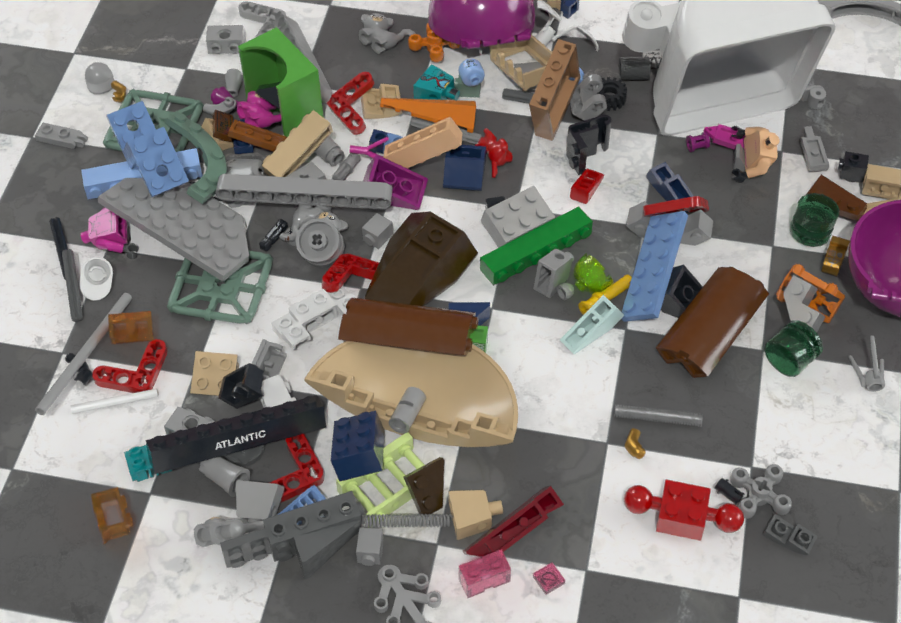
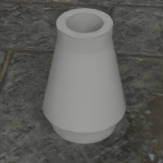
M229 69L225 74L226 87L232 97L238 96L243 75L238 69Z

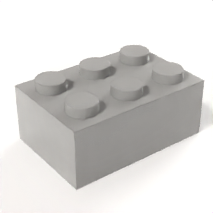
M532 186L484 210L480 221L499 248L555 219V216L536 187Z

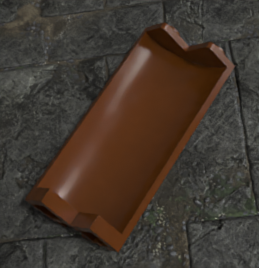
M718 267L657 345V351L667 364L682 362L692 378L708 377L767 298L769 292L761 281L756 280L743 271L737 270L734 267Z
M351 298L346 305L347 312L342 316L338 340L467 355L468 351L472 350L473 339L470 338V334L477 330L478 317H475L476 312Z

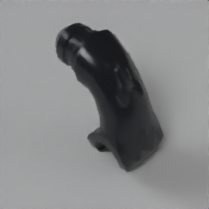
M68 353L65 361L70 363L76 355ZM85 361L77 371L78 374L74 380H79L86 386L93 374Z

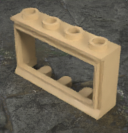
M532 35L530 40L520 42L515 40L513 43L499 44L498 42L497 45L489 46L490 60L524 91L538 85L552 54V51ZM526 51L544 67L522 74V69L520 67L514 69L513 61L511 59L505 61V57Z

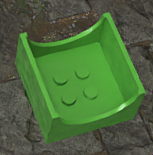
M277 27L238 46L246 98H248L250 91H257L260 85L281 82L276 86L284 136L288 137L290 131L295 127L297 128L302 123L304 116L310 114L313 110L323 117L318 69Z

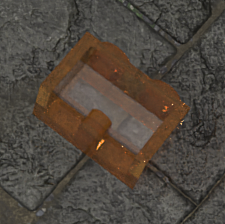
M151 311L108 314L109 337L112 344L154 340Z
M118 487L91 494L92 507L103 545L111 539L129 535V527L133 526L131 514L125 513L124 508H127L125 495H120Z

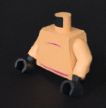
M738 126L731 127L732 130L737 131L735 135H731L732 137L742 139L746 135L744 138L745 172L737 168L734 169L732 174L737 177L732 179L742 183L746 177L752 178L765 174L769 167L777 160L779 137L763 127H746L745 130Z

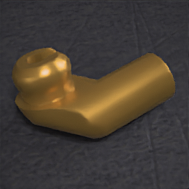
M115 80L111 83V87L117 92H113L115 97H112L115 102H123L126 96V86Z
M632 428L625 442V448L631 456L642 459L646 451L638 442L641 432L638 429Z

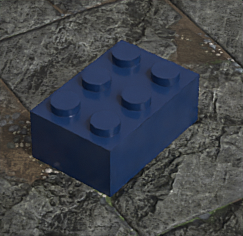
M376 410L363 412L348 418L343 417L334 421L330 461L339 482L383 471L384 429Z

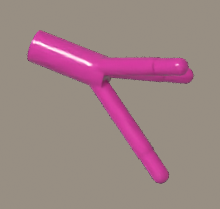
M385 137L367 147L350 145L349 153L363 154L374 158L376 153L369 150L388 141L389 138Z

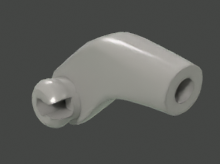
M226 97L225 101L220 104L205 103L203 111L212 116L215 110L228 114L236 108L237 103L232 97Z

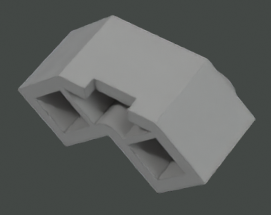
M793 275L783 293L790 320L797 326L816 335L825 319L823 314L808 307L817 288Z

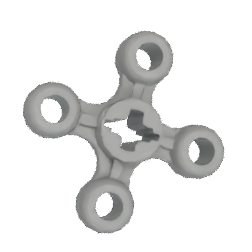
M769 465L764 477H757L754 480L749 477L747 470L738 467L732 471L730 476L731 484L736 488L744 487L749 492V497L742 499L738 505L745 519L752 518L755 515L757 505L762 506L766 503L772 505L774 512L778 515H786L790 511L792 506L791 499L787 495H777L772 490L773 485L780 483L783 478V469L779 465Z

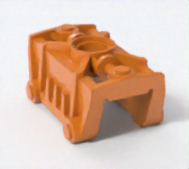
M800 264L792 265L776 292L777 300L785 302L783 289L788 286L792 279V274L795 273L802 277L804 281L817 288V296L814 300H811L808 307L820 312L817 304L827 306L831 314L829 317L823 314L825 316L823 322L830 323L846 296L838 290L837 285L834 283L828 284L806 272L805 268H803L804 266ZM830 293L840 300L838 303L828 302L823 295Z

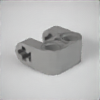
M592 74L586 77L576 87L570 100L572 114L584 121L597 117L607 108L605 96L597 94L603 88L600 75Z

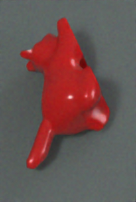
M485 128L483 130L485 137H481L474 146L486 147V152L491 161L492 178H495L498 173L497 166H503L511 162L513 155L508 150V144L503 138L497 141L495 135Z

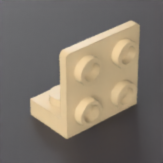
M868 164L863 181L862 194L901 200V169Z

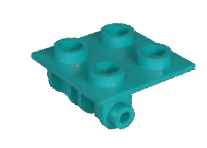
M146 445L136 446L124 452L132 481L137 480V482L148 479L146 470H148L150 478L153 477ZM172 470L161 472V474L171 472Z

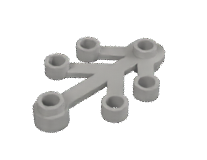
M394 565L383 566L378 572V580L382 587L379 597L374 600L375 610L379 613L387 611V599L392 588L396 598L391 615L387 617L386 623H390L393 620L401 623L400 617L403 606L415 623H431L425 621L413 602L428 604L431 608H436L441 604V595L436 591L424 594L405 590L401 583L414 585L417 589L423 590L429 585L428 576L424 573L417 574L416 576L402 574L399 568ZM388 573L394 574L392 577L385 576ZM424 579L426 582L420 584L418 583V580ZM432 597H436L438 599L436 602L430 601ZM379 602H384L385 606L379 607L377 606V604Z

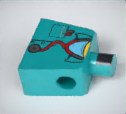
M432 64L413 85L414 99L447 100L449 98L458 100L460 96V91L454 89V77Z

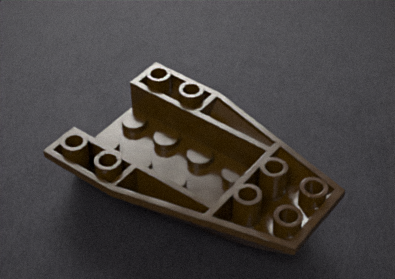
M433 212L411 213L389 239L364 299L425 306L459 280L477 257L478 252L463 230Z

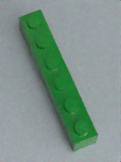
M578 206L481 256L480 271L493 286L504 282L509 277L523 272L532 265L538 264L540 259L554 249L562 250L566 247H571L577 241L589 237L592 234L593 221Z

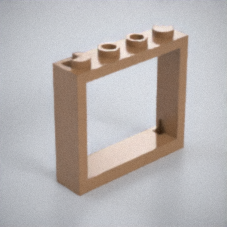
M560 39L557 40L529 103L535 136L553 141L581 78L576 44ZM542 101L547 102L546 107L541 106Z

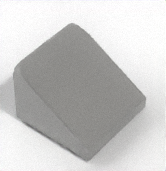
M737 144L734 152L733 169L737 168L745 172V152L741 144Z

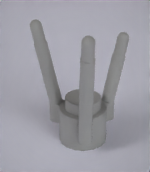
M872 335L870 336L873 369L867 371L865 377L853 356L850 355L848 358L861 380L862 387L867 386L868 391L876 392L882 390L885 386L884 359H880L878 369L875 338Z

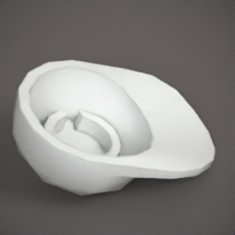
M93 257L88 259L82 266L80 290L89 300H101L110 292L113 270L111 264L106 259Z

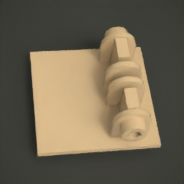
M196 351L190 393L219 396L223 377L239 369L238 355Z

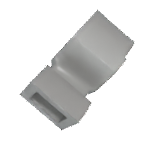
M809 81L801 101H807V105L812 109H820L823 106L826 91L820 85L809 86Z

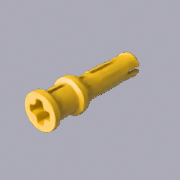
M626 274L603 291L594 292L591 298L581 301L579 303L581 313L584 315L603 295L610 301L629 288V282H631L632 277Z

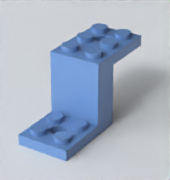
M143 101L106 115L130 169L138 167L151 197L189 182L165 128L162 127L156 130ZM131 121L136 122L138 129L130 131L127 123ZM164 166L168 171L167 175L159 176L156 172L157 167Z

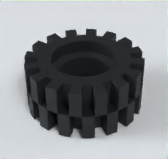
M607 77V80L602 78L603 88L597 93L605 96L607 111H610V108H613V111L617 110V107L621 109L622 105H625L627 98L626 84L622 83L620 79L616 81L617 78L613 77V80L610 77ZM605 93H614L615 95H607Z

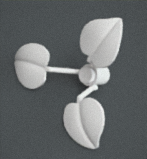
M543 0L537 1L538 9L547 11L550 17L546 25L535 36L538 41L546 46L551 40L555 42L557 38L564 34L577 30L593 42L596 51L599 50L595 38L579 25H574L555 36L556 31L550 25L554 18L559 22L562 20L561 17Z

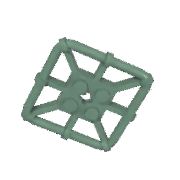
M131 89L125 96L119 110L128 107L132 100L135 103L140 102L139 97L162 101L158 109L148 107L146 109L153 124H157L154 125L156 130L164 127L168 136H170L171 133L180 134L165 124L167 117L175 113L166 111L170 102L188 105V107L180 109L178 112L185 116L192 114L190 120L194 123H197L204 105L200 100L174 96L168 92L163 94ZM131 121L127 123V125L132 126L130 131L138 129L136 122ZM110 126L104 137L103 145L105 148L122 151L116 137H113L114 132ZM183 135L175 152L184 151L188 139Z
M248 250L249 258L258 261L244 268H239L224 280L225 284H221V286H218L217 283L222 281L205 270L202 276L187 274L192 262L184 258L180 271L175 276L176 281L168 299V310L171 313L201 317L207 321L213 319L232 323H250L256 314L261 296L266 291L265 285L272 267V256ZM262 269L258 283L255 285L243 283L246 276ZM183 283L198 285L196 292L177 301ZM240 292L253 293L247 312L237 301ZM198 300L210 301L206 310L186 307ZM218 303L230 304L239 315L215 312Z

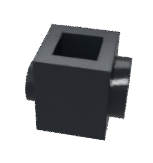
M845 151L844 158H840L838 163V170H841L840 178L848 182H863L868 168L869 155Z

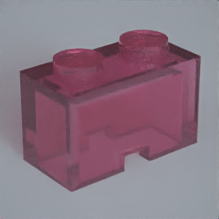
M501 549L458 566V579L467 598L485 592V589L490 587L496 588L511 582V568Z

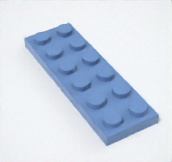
M685 211L650 217L622 309L624 316L621 319L624 322L659 317L688 218Z

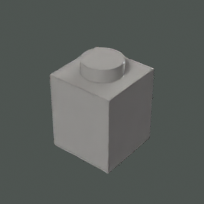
M376 213L362 227L363 241L370 246L380 249L393 235V222Z
M359 528L356 549L357 563H362L366 566L381 564L384 541L383 529Z

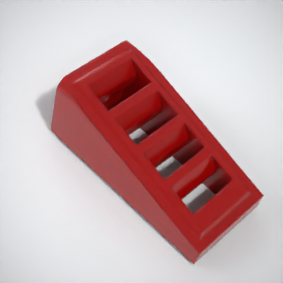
M587 168L571 186L570 198L587 204L603 180L604 174Z

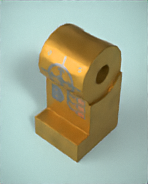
M832 235L821 272L838 276L850 240Z

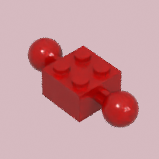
M666 479L662 498L652 496L650 490L642 485L630 487L624 495L626 508L634 514H643L649 509L659 511L656 532L701 541L706 520L715 522L716 526L725 533L738 531L744 523L742 510L734 504H724L718 509L708 507L711 488Z

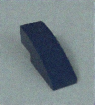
M666 161L651 168L646 175L652 186L666 201L694 197L679 174L674 175Z

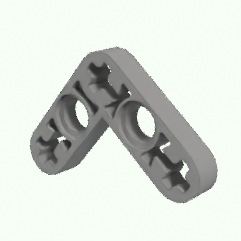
M249 1L242 2L238 6L239 14L242 18L264 23L256 37L268 32L267 29L275 28L274 21L279 14L286 15L283 10Z

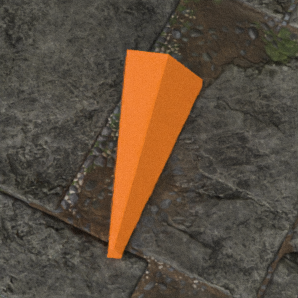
M381 98L380 107L392 108L399 113L402 110L411 112V116L435 123L451 117L457 126L465 127L467 132L473 133L476 113L475 101Z

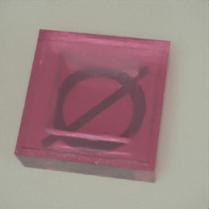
M553 563L533 573L534 580L545 595L565 584L564 577Z

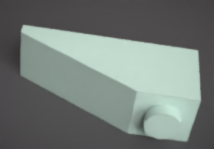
M603 295L560 341L573 354H576L610 331L624 314Z

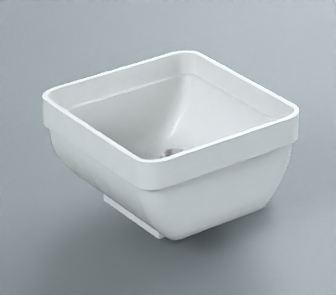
M637 0L629 8L622 39L629 49L636 52L660 50L662 59L654 81L653 97L655 109L653 113L661 134L671 136L782 111L794 106L800 101L836 26L827 7L820 4L818 0H681L678 3L661 6L655 0Z

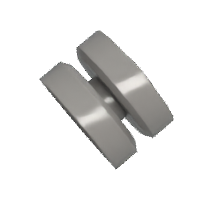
M319 218L304 223L298 230L295 240L297 250L301 256L310 264L322 268L331 266L343 254L345 247L343 236L334 224Z

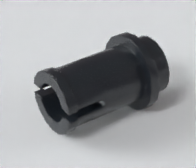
M721 478L714 488L717 490V494H723L735 505L745 495V493L731 485L728 479Z

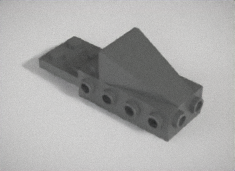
M349 491L263 519V529L220 542L226 567L238 568L243 566L245 562L262 560L269 554H272L274 562L278 560L281 562L287 561L292 556L297 555L304 579H307L354 535L359 534V528L362 527V517L364 515L361 502H356L353 492ZM344 506H349V509L342 510Z

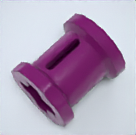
M702 132L701 135L686 136L688 151L694 152L695 149L709 148L710 138L707 132Z

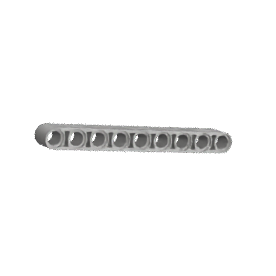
M222 174L218 178L215 195L219 199L226 201L387 209L391 205L393 188L390 184L382 182Z

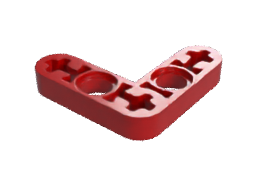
M369 72L358 74L333 93L327 102L332 113L354 135L363 133L366 124L350 104L374 86V79ZM349 90H355L352 95H346ZM335 102L339 103L341 107L338 108V106H337L336 104H334V103H335ZM344 112H351L349 116L342 117V114ZM354 120L359 126L353 125L352 121Z
M700 196L643 206L644 217L680 211H688L690 213L699 210L703 212L709 211L708 200Z
M341 254L322 277V289L330 293L337 292L351 274L372 280L379 262L352 254Z
M160 339L149 342L137 371L110 366H98L92 373L95 384L99 387L130 393L153 389L168 351L165 342ZM153 363L156 365L152 370L145 369L147 364ZM121 377H128V381L125 383L117 382Z
M304 434L286 438L287 449L298 470L269 482L284 486L285 492L280 503L304 493L313 485L318 487L324 481L323 469ZM293 440H297L300 443V449L297 448ZM302 455H309L311 457L310 461L305 463L300 462L299 458ZM310 468H312L314 474L317 475V478H313L312 476H310ZM291 481H298L300 483L294 489L287 486Z

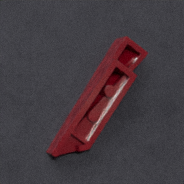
M551 486L544 487L462 552L465 555L495 559L549 517L546 514L564 504Z

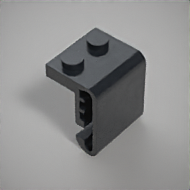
M601 115L568 127L566 156L569 159L571 168L575 169L578 175H581L586 170L587 157L596 154L598 144L602 143L601 148L604 152L608 150L612 121L609 115Z

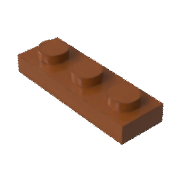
M234 120L228 132L229 137L272 152L276 150L280 142L287 139L286 136L238 120Z

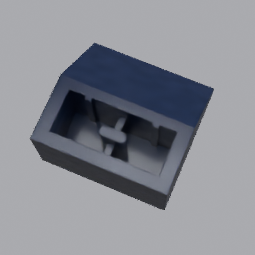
M460 145L456 149L447 151L443 188L482 191L486 164V147Z

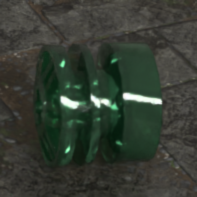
M810 193L802 196L797 203L795 214L790 224L792 237L806 246L817 247L826 244L831 238L839 217L837 203L823 194Z
M792 320L765 344L764 350L768 361L777 371L788 377H796L808 367V364L822 354L823 344L819 335L811 326L799 320Z

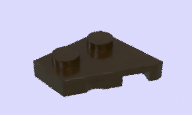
M442 457L403 476L420 515H431L443 508L444 459Z

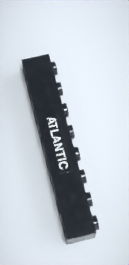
M317 395L307 396L300 400L288 401L273 407H265L262 410L243 413L232 418H223L213 423L201 424L194 428L178 430L175 433L163 436H155L152 439L146 440L150 465L154 474L326 428L324 405Z

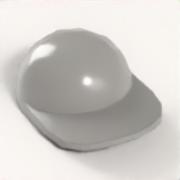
M94 62L85 70V81L89 92L102 94L113 89L111 83L114 81V77L106 64Z

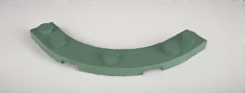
M177 111L167 117L165 124L186 137L196 148H201L203 152L202 157L207 167L206 172L202 178L188 187L186 193L203 204L215 195L219 176L226 174V160L219 145L201 125L194 123L184 114Z

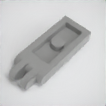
M42 123L35 134L36 141L72 149L75 147L82 148L88 140V137L80 130L48 123Z

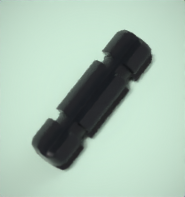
M279 219L265 238L259 243L261 250L269 251L278 240L280 234L288 228L287 221Z

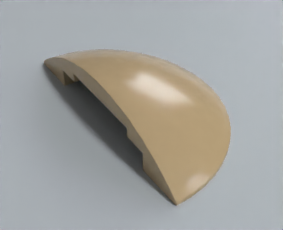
M345 341L319 359L304 379L307 384L328 400L355 416L363 412L376 410L383 429L399 435L403 434L394 431L389 426V420L408 387L419 388L426 395V400L408 433L413 439L424 442L459 447H489L513 443L517 430L518 404L511 382L501 367L488 354L473 344L472 350L468 351L467 355H456Z

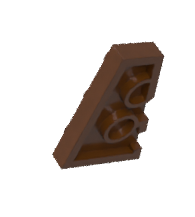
M822 174L803 198V204L855 221H859L867 210L866 202Z

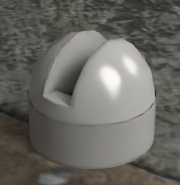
M562 283L556 288L559 297L564 301L571 298L574 294V287L570 283Z

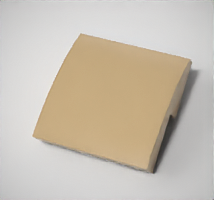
M380 84L379 89L371 88L360 97L363 118L380 119L401 115L403 110L399 113L392 108L380 107L381 98H400L399 86Z

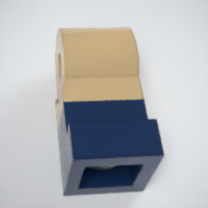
M547 0V4L550 7L562 11V16L567 19L579 10V0Z

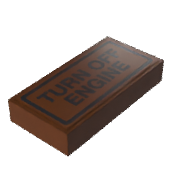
M218 110L214 111L213 137L231 142L232 137L228 136V132L233 124V115Z

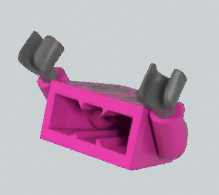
M106 207L89 218L88 230L80 234L85 244L92 242L100 250L118 253L126 252V256L129 259L137 257L136 252L138 250L134 243L124 246L127 243V221Z

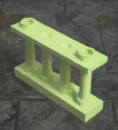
M407 432L383 449V470L388 469L403 485L404 488L393 494L377 476L379 472L340 482L336 479L338 493L343 494L352 491L354 497L368 511L366 515H389L412 499V496L403 478L405 474L394 462L401 457H406L416 469L424 466L422 461L412 452L413 437ZM366 481H370L386 499L376 507L359 488Z

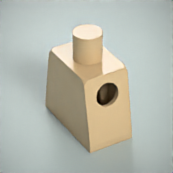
M484 490L448 491L449 507L453 516L452 520L457 540L491 529V516L503 514L501 500L488 502Z

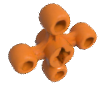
M428 23L426 25V38H422L418 34H412L408 38V46L412 51H418L422 46H427L430 59L433 62L443 60L444 45H448L453 49L461 46L436 35L430 29Z

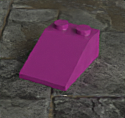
M376 154L367 166L363 181L390 184L393 188L390 206L419 210L428 178Z

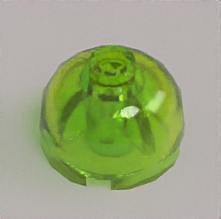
M585 253L575 264L574 277L576 282L574 284L582 292L584 290L589 293L601 292L613 284V279L610 274L606 277L605 268L590 254L587 256V253Z

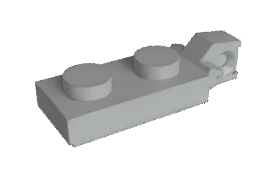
M812 126L804 127L800 143L809 172L828 170L829 162L821 137L814 136Z

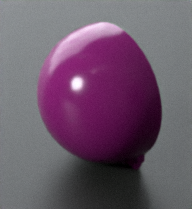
M430 0L428 24L430 29L439 37L467 49L480 48V41L482 47L497 45L498 42L499 44L513 43L515 40L520 42L530 40L531 31L535 25V7L533 0Z
M894 200L870 209L859 219L851 235L848 262L852 278L862 295L882 311L900 317L901 200Z

